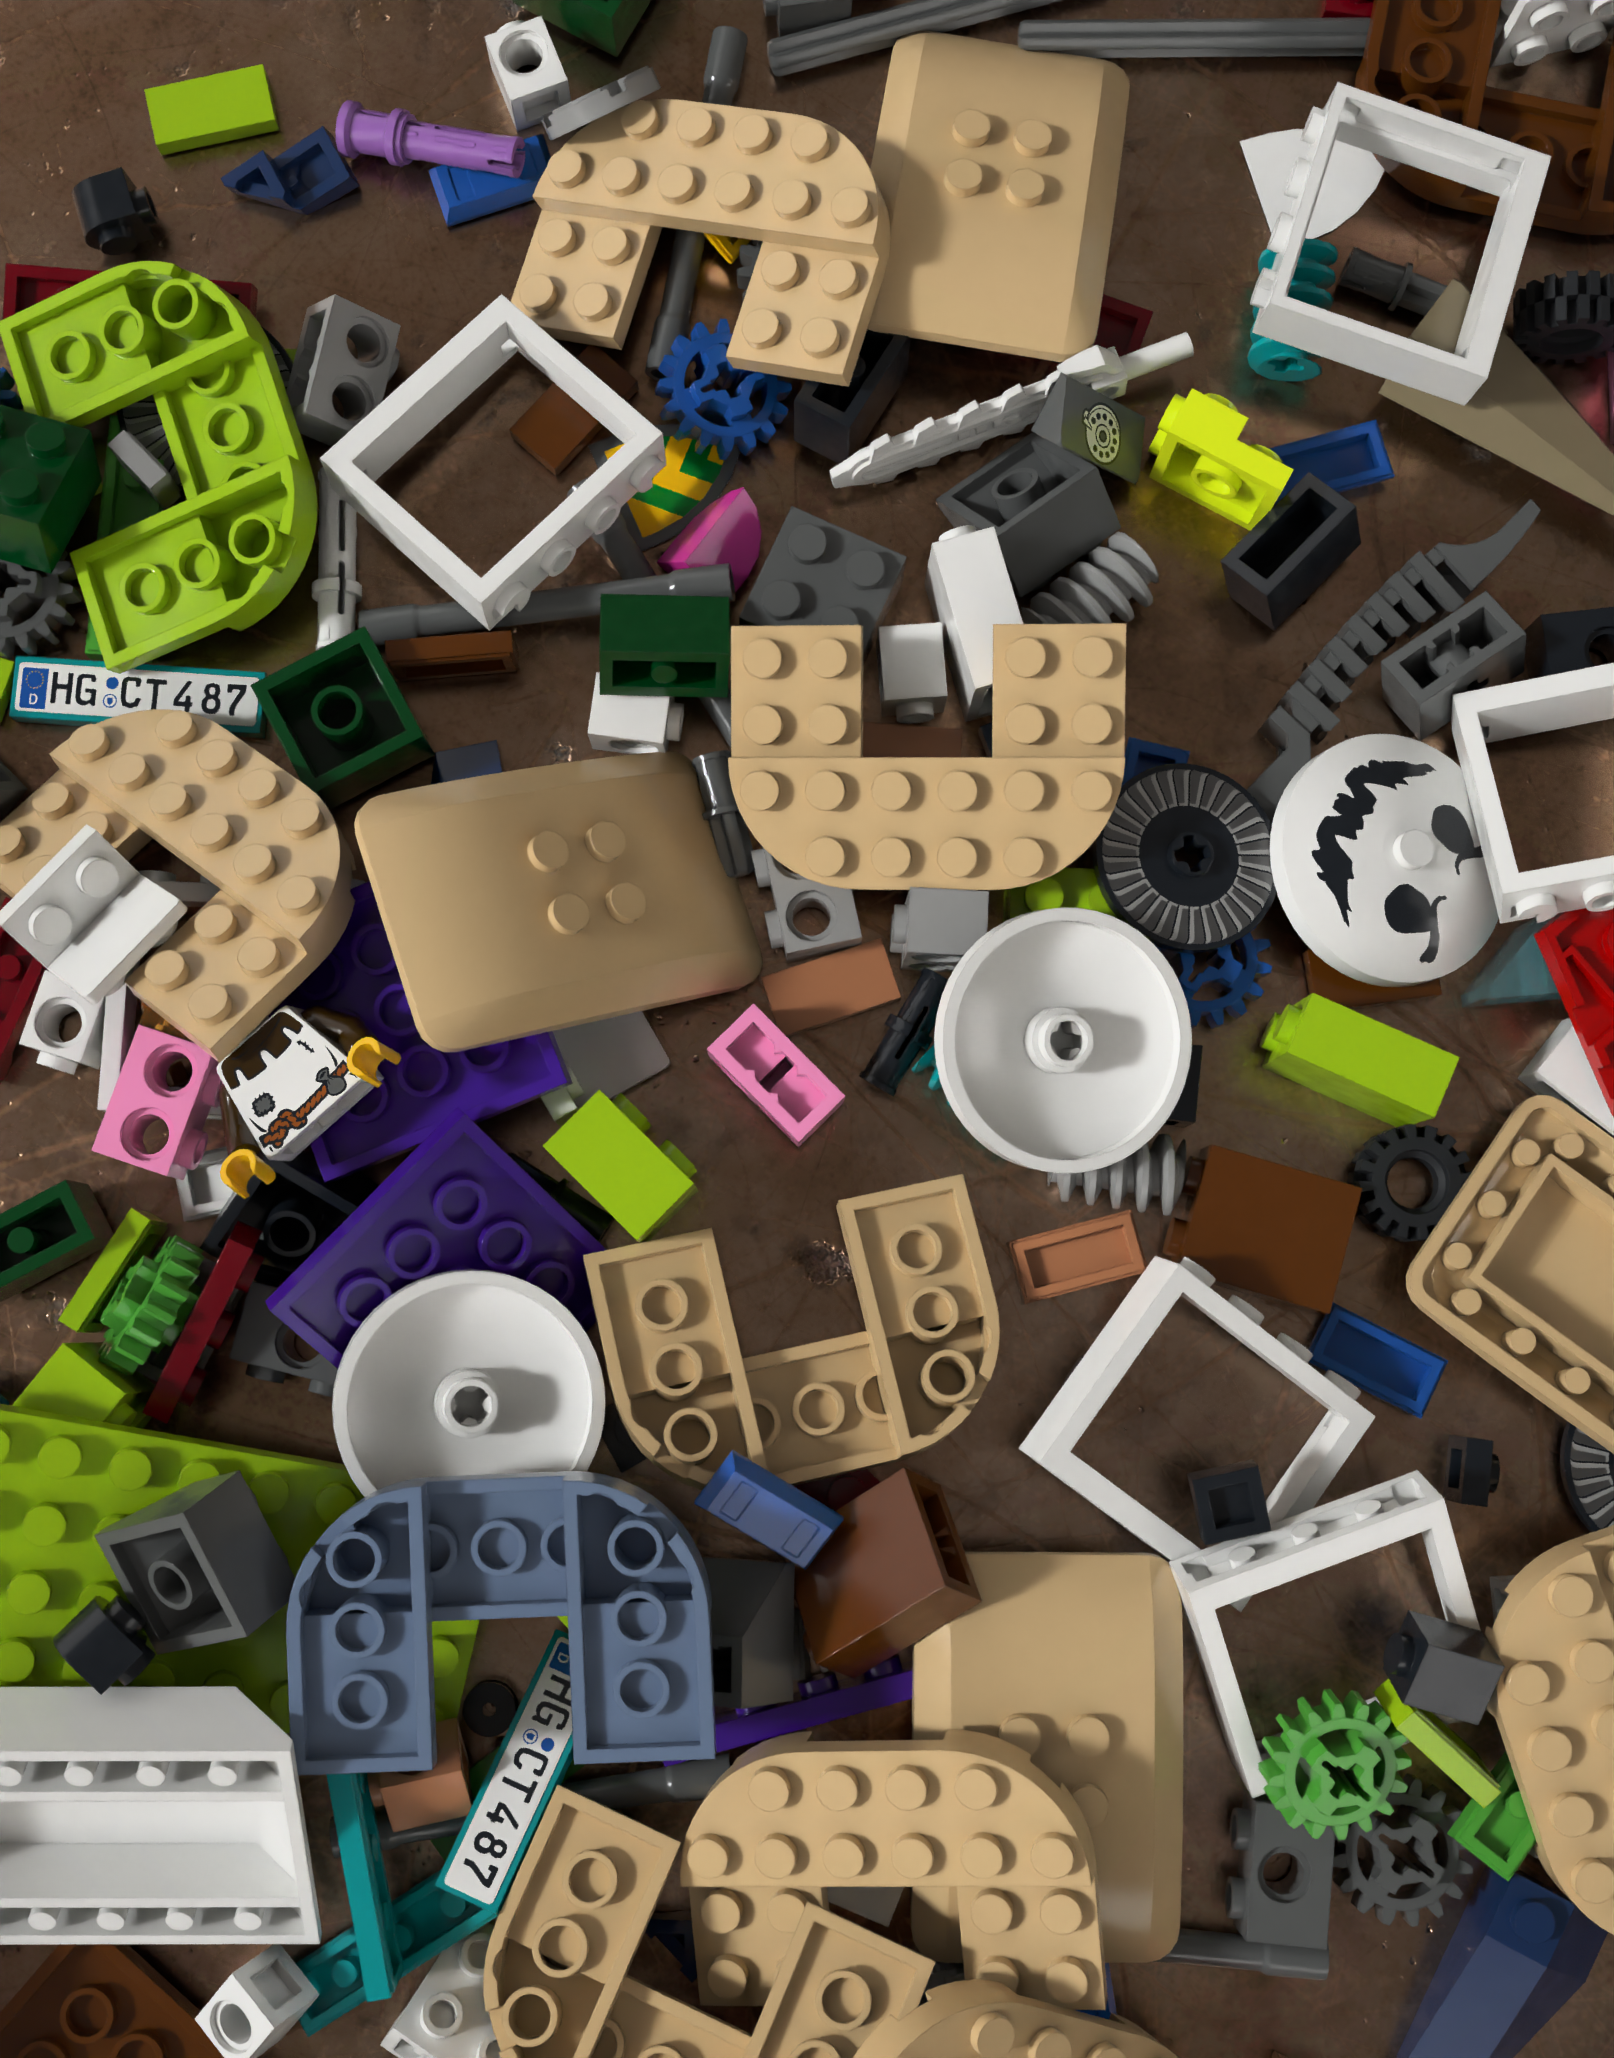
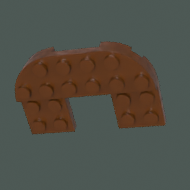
M1374 0L1363 59L1356 73L1355 88L1552 156L1532 225L1584 235L1614 234V34L1601 107L1597 109L1486 86L1502 0ZM1373 153L1376 160L1388 174L1406 189L1423 199L1449 208L1494 217L1499 196Z

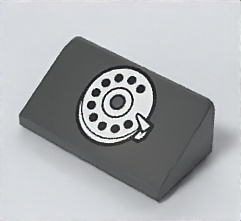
M1061 372L1031 431L1135 485L1138 481L1145 417Z

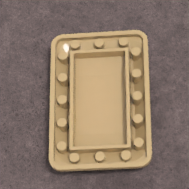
M917 31L902 35L896 40L892 50L870 169L888 210L891 225V245L886 271L870 318L868 330L1056 362H1064L1079 352L1093 347L1097 336L1130 91L1129 78L1122 68L1104 59L1042 50H1024L1018 47V45L934 31Z
M665 751V753L652 752L574 761L426 785L382 794L366 802L357 812L355 818V836L415 1026L426 1043L442 1052H460L734 991L749 985L757 978L761 972L763 962L761 950L737 879L727 876L718 855L709 821L703 818L702 814L706 811L696 771L688 757L677 752Z
M1536 1095L1522 1101L1512 1111L1411 1262L1406 1274V1289L1411 1301L1437 1324L1536 1399L1614 1454V1138L1563 1101L1549 1095Z
M965 1552L982 1602L913 1643L912 1740H943L947 1729L968 1730L1000 1738L1031 1754L1030 1762L1043 1771L1057 1786L1061 1782L1065 1785L1081 1809L1089 1827L1097 1864L1105 1963H1147L1160 1960L1171 1952L1178 1941L1182 1884V1599L1169 1562L1159 1555L1134 1552ZM910 1887V1926L913 1941L919 1951L926 1957L938 1962L963 1963L957 1888Z

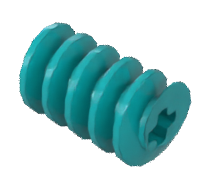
M1305 238L1287 297L1327 311L1333 306L1332 294L1325 289L1332 287L1336 279L1334 270L1328 267L1333 265L1338 259V251L1335 246L1322 240ZM1267 249L1261 253L1258 260L1259 274L1264 267L1272 270L1277 253ZM1253 306V316L1256 321L1259 308ZM1253 324L1250 330L1253 345L1248 352L1247 359L1249 366L1257 374L1270 380L1284 382L1313 379L1322 374V367L1316 362L1311 361L1321 358V356L1252 333Z

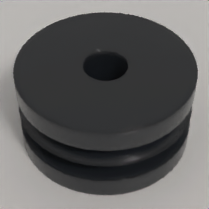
M487 1679L481 1681L473 1687L464 1700L463 1717L467 1726L474 1733L484 1737H494L502 1734L510 1727L518 1710L517 1695L513 1688L502 1680ZM492 1703L496 1711L489 1712L486 1709V1704Z

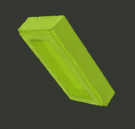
M263 64L144 89L155 143L161 156L280 130L268 75Z
M131 1208L58 1321L76 1332H100L104 1327V1324L100 1322L101 1315L112 1299L120 1279L130 1265H136L143 1255L149 1258L166 1232L168 1223L149 1211Z
M1389 1678L1373 1692L1396 1729L1479 1805L1485 1808L1501 1794L1499 1790L1501 1786L1479 1754L1435 1713L1404 1705Z

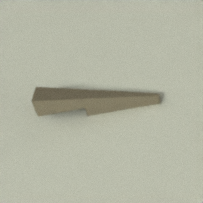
M1452 279L1410 335L1409 339L1454 354L1471 297L1470 289L1463 282ZM1503 327L1488 378L1465 406L1388 379L1382 385L1379 394L1614 516V454L1600 439V435L1537 364L1532 363L1512 341Z

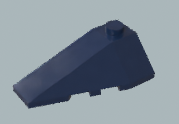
M1485 1865L1396 2058H1514L1586 1982L1608 1932L1590 1920L1564 1893L1519 1869L1516 1870L1508 1882Z

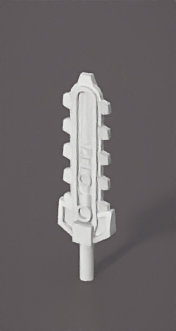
M1184 332L1120 357L1114 346L1106 349L1095 345L1056 366L1058 370L1049 374L1046 379L1025 387L1018 383L1004 391L1001 396L980 404L974 400L960 408L958 412L938 420L929 417L915 425L914 429L893 437L888 433L872 441L869 446L858 450L852 456L830 469L832 484L834 488L894 481L901 472L915 467L922 468L936 465L941 457L959 450L963 452L978 449L984 441L1002 434L1005 436L1020 433L1026 425L1036 422L1061 372L1110 399L1120 397L1126 393L1127 381L1194 356L1192 341L1188 333Z

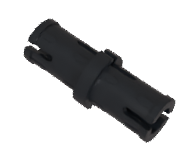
M926 967L923 968L920 978L897 1016L890 1014L884 1025L889 1029L859 1077L894 1097L898 1085L920 1049L927 1050L933 1041L929 1034L935 1026L939 1003L948 979Z

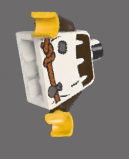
M286 1005L275 1012L270 1018L267 1016L216 1067L217 1074L223 1082L218 1093L228 1154L220 1170V1177L223 1183L243 1199L249 1197L247 1184L253 1175L257 1176L266 1185L272 1183L276 1178V1173L263 1161V1153L269 1160L292 1161L374 1087L379 1088L384 1077L377 1070L378 1065L384 1059L398 1065L401 1061L400 1054L382 1044L360 1017L316 1005L304 1010Z

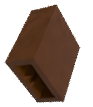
M1211 1144L1200 1150L1199 1157L1190 1156L1187 1160L1181 1193L1187 1194L1188 1198L1182 1219L1173 1217L1164 1241L1163 1254L1171 1256L1170 1261L1180 1264L1184 1257L1194 1261L1215 1277L1216 1280L1213 1285L1312 1314H1330L1363 1188Z
M905 1467L836 1510L835 1512L844 1517V1521L806 1570L795 1564L794 1599L798 1603L804 1623L803 1640L809 1655L816 1665L854 1679L982 1602L941 1485Z

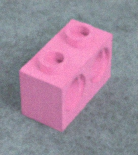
M754 1003L707 1048L709 1058L798 1148L844 1103L845 1095Z
M138 1024L91 1151L168 1177L184 1180L187 1170L196 1169L204 1155L208 1134L202 1130L211 1106L217 1108L220 1105L218 1092L223 1082L217 1074L216 1067L219 1062L195 1043ZM180 1058H188L192 1065V1077L189 1083L180 1090L171 1091L166 1082L168 1068L174 1061ZM163 1119L169 1129L167 1144L159 1152L149 1154L143 1143L144 1132L152 1122Z

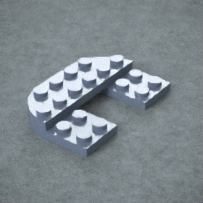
M587 1471L415 1478L394 1483L364 1497L333 1522L315 1545L310 1548L298 1570L289 1597L286 1619L290 1738L294 1744L298 1775L433 1770L437 1763L432 1621L568 1616L574 1764L715 1759L717 1748L711 1631L712 1598L706 1567L691 1535L668 1507L648 1492L622 1479Z

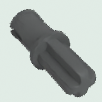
M1353 247L1352 252H1350L1338 281L1339 286L1359 291L1387 303V310L1394 311L1397 306H1400L1423 316L1428 313L1447 287V285L1413 273L1414 264L1407 262L1404 266L1360 250L1358 247Z
M728 750L714 751L695 757L692 761L706 811L702 815L704 820L709 821L718 855L727 876L730 878L743 877L754 872L755 868L750 851L753 848L748 827L737 807L732 792L728 767V757H731V752Z

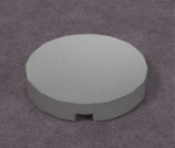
M647 65L543 115L544 119L541 121L550 141L660 89L661 86L653 67L649 68Z

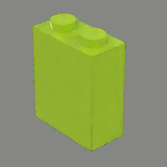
M1311 993L1294 1005L1288 1004L1282 1014L1275 1012L1265 1028L1259 1047L1268 1050L1261 1068L1395 1127L1417 1124L1435 1118L1460 1058L1315 993Z

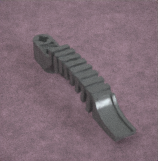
M1532 499L1498 532L1485 540L1465 545L1439 542L1425 555L1419 550L1405 563L1400 571H1397L1386 580L1378 592L1376 591L1365 601L1357 613L1342 626L1313 662L1304 670L1294 685L1284 694L1276 705L1277 709L1258 730L1276 747V760L1247 789L1263 808L1271 825L1278 802L1285 788L1294 775L1311 760L1310 739L1318 745L1328 735L1327 731H1331L1341 721L1333 713L1340 707L1339 702H1343L1353 692L1349 687L1355 682V677H1358L1374 661L1373 655H1377L1381 650L1385 653L1396 643V637L1405 633L1411 638L1421 629V622L1430 619L1434 624H1437L1449 616L1450 612H1454L1465 603L1464 599L1509 554L1540 513L1541 509Z

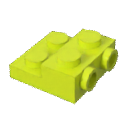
M1193 388L1187 398L1177 393L1174 395L1148 449V452L1157 456L1149 478L1249 531L1272 509L1294 469L1284 465L1281 458L1271 449L1258 444L1248 446L1238 440L1249 418L1238 413L1237 408L1232 402L1217 394L1207 393L1204 395Z

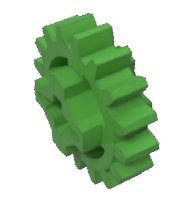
M175 1234L174 1237H168L163 1247L159 1246L152 1259L143 1255L136 1265H130L120 1279L112 1299L100 1318V1322L109 1328L103 1336L106 1339L98 1351L101 1354L98 1359L99 1361L125 1375L128 1373L132 1375L139 1364L143 1365L146 1362L151 1350L159 1354L166 1344L171 1346L183 1330L184 1323L202 1291L200 1286L193 1283L200 1273L197 1269L204 1259L202 1249Z
M1331 1688L1324 1689L1321 1705L1315 1707L1304 1696L1298 1698L1297 1703L1300 1714L1292 1719L1288 1715L1279 1713L1276 1720L1283 1729L1281 1736H1264L1262 1744L1272 1757L1258 1763V1769L1268 1783L1263 1788L1275 1809L1281 1812L1290 1827L1295 1829L1303 1824L1314 1839H1319L1324 1833L1326 1826H1330L1338 1840H1346L1348 1825L1357 1822L1366 1833L1372 1830V1821L1369 1815L1378 1810L1390 1816L1394 1809L1386 1799L1390 1792L1403 1793L1408 1788L1397 1772L1412 1766V1759L1401 1747L1407 1741L1406 1737L1396 1729L1389 1715L1376 1700L1367 1704L1358 1691L1351 1690L1345 1697L1344 1702L1341 1703Z

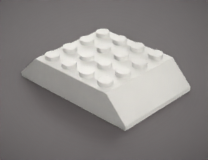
M236 1686L109 1687L102 1695L93 1687H0V1945L320 1944L322 1928L293 1740Z

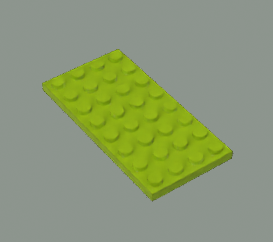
M0 1404V1687H92L61 1656L54 1645L53 1637L95 1596H101L110 1602L118 1595L130 1603L94 1536L105 1527L194 1482L240 1470L247 1486L254 1493L258 1507L278 1546L285 1553L294 1577H296L310 1548L315 1545L333 1522L350 1507L363 1499L364 1496L351 1479L345 1465L341 1463ZM288 1603L248 1637L157 1655L145 1630L142 1629L141 1631L147 1636L146 1645L156 1654L155 1657L128 1685L124 1686L117 1679L110 1687L236 1686L285 1733L290 1734L286 1644ZM479 1620L432 1621L436 1722L458 1716Z

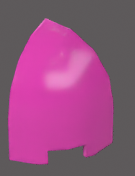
M742 487L726 493L702 510L681 531L656 563L668 574L677 569L730 563L736 593L749 576L759 556L762 534L757 507L745 488Z

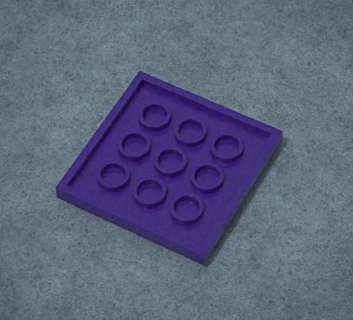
M370 881L350 889L355 899L352 915L344 933L331 953L268 1015L270 1018L275 1012L286 1005L304 1010L320 1005L360 1017L382 1044L396 1051L401 1056V1061L398 1065L393 1064L387 1059L380 1062L377 1070L384 1077L381 1081L382 1085L379 1088L374 1087L310 1144L324 1182H335L417 1148L457 1107L476 1124L573 1084L553 1031L460 1052H442L426 1043L415 1026Z
M457 1107L279 1286L265 1303L276 1317L337 1369L351 1338L361 1323L386 1298L419 1279L452 1270H490L523 1279L557 1299L570 1311L584 1331L587 1332L596 1322L583 1255L607 1249Z

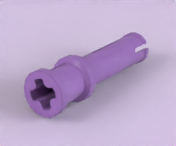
M347 100L342 104L337 116L335 130L337 149L340 155L346 158L355 159L359 154L384 157L390 165L399 167L410 164L412 160L426 161L464 169L491 172L511 178H518L524 167L525 151H516V148L523 149L525 146L524 140L520 136L498 135L417 121L415 116L406 109L395 108L391 113L364 109L360 102Z

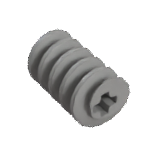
M1118 531L1108 538L1107 548L1098 546L1089 553L1088 563L1079 561L1069 569V578H1057L1050 584L1049 593L1039 592L1031 598V609L1021 607V615L1025 624L1112 623L1109 615L1113 612L1121 620L1129 622L1134 618V612L1128 600L1132 597L1144 607L1150 606L1153 603V596L1148 584L1150 582L1158 583L1159 574L1154 562L1145 550L1127 534Z
M1158 1134L1150 1150L1147 1142L1133 1154L1107 1167L1081 1173L1047 1172V1185L1049 1187L1051 1182L1057 1183L1061 1202L1068 1203L1076 1186H1083L1088 1206H1094L1102 1189L1109 1190L1112 1209L1118 1210L1127 1193H1134L1137 1210L1140 1213H1145L1153 1196L1160 1197L1163 1216L1170 1217L1183 1187L1187 1151L1186 1141L1183 1138L1175 1152L1170 1135Z

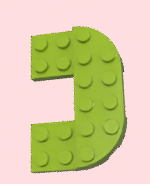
M139 261L103 271L1 320L0 335L25 412L82 428L153 395L187 499L70 553L106 669L121 674L224 628L229 627L242 631L257 623L276 608L299 579L312 549L317 523V493L311 465L273 350L264 330L253 314L238 299L205 277L182 269L173 263Z

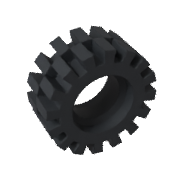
M1578 270L1567 271V277L1558 278L1554 273L1544 276V283L1537 280L1526 283V289L1519 288L1513 298V342L1528 358L1534 357V362L1541 364L1548 359H1553V364L1564 365L1565 360L1574 359L1575 364L1586 362V357L1588 356L1600 359L1606 357V351L1614 352V274L1609 273L1600 278V271L1589 270L1586 276H1578Z
M1408 1124L1383 1131L1381 1134L1367 1140L1363 1144L1365 1148L1357 1152L1351 1163L1356 1164L1353 1172L1348 1173L1347 1184L1363 1188L1358 1204L1362 1213L1357 1216L1364 1225L1372 1224L1375 1227L1374 1233L1381 1237H1393L1394 1241L1427 1240L1471 1174V1172L1466 1173L1463 1164L1470 1161L1465 1150L1457 1152L1454 1149L1453 1145L1457 1141L1449 1134L1440 1136L1437 1134L1438 1128L1429 1125L1416 1127V1124ZM1402 1159H1414L1421 1162L1432 1175V1194L1429 1200L1419 1208H1407L1398 1204L1389 1192L1387 1184L1389 1172Z

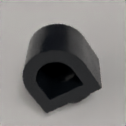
M122 167L84 179L73 188L72 198L85 242L91 248L101 250L107 255H121L135 249L137 243L154 238L151 226L158 224L159 218L151 195L145 186L137 188Z
M118 1595L110 1602L101 1596H95L53 1637L54 1645L61 1656L101 1695L117 1679L124 1686L128 1685L148 1666L156 1655L146 1645L147 1636L141 1631L146 1626L145 1620L130 1603Z

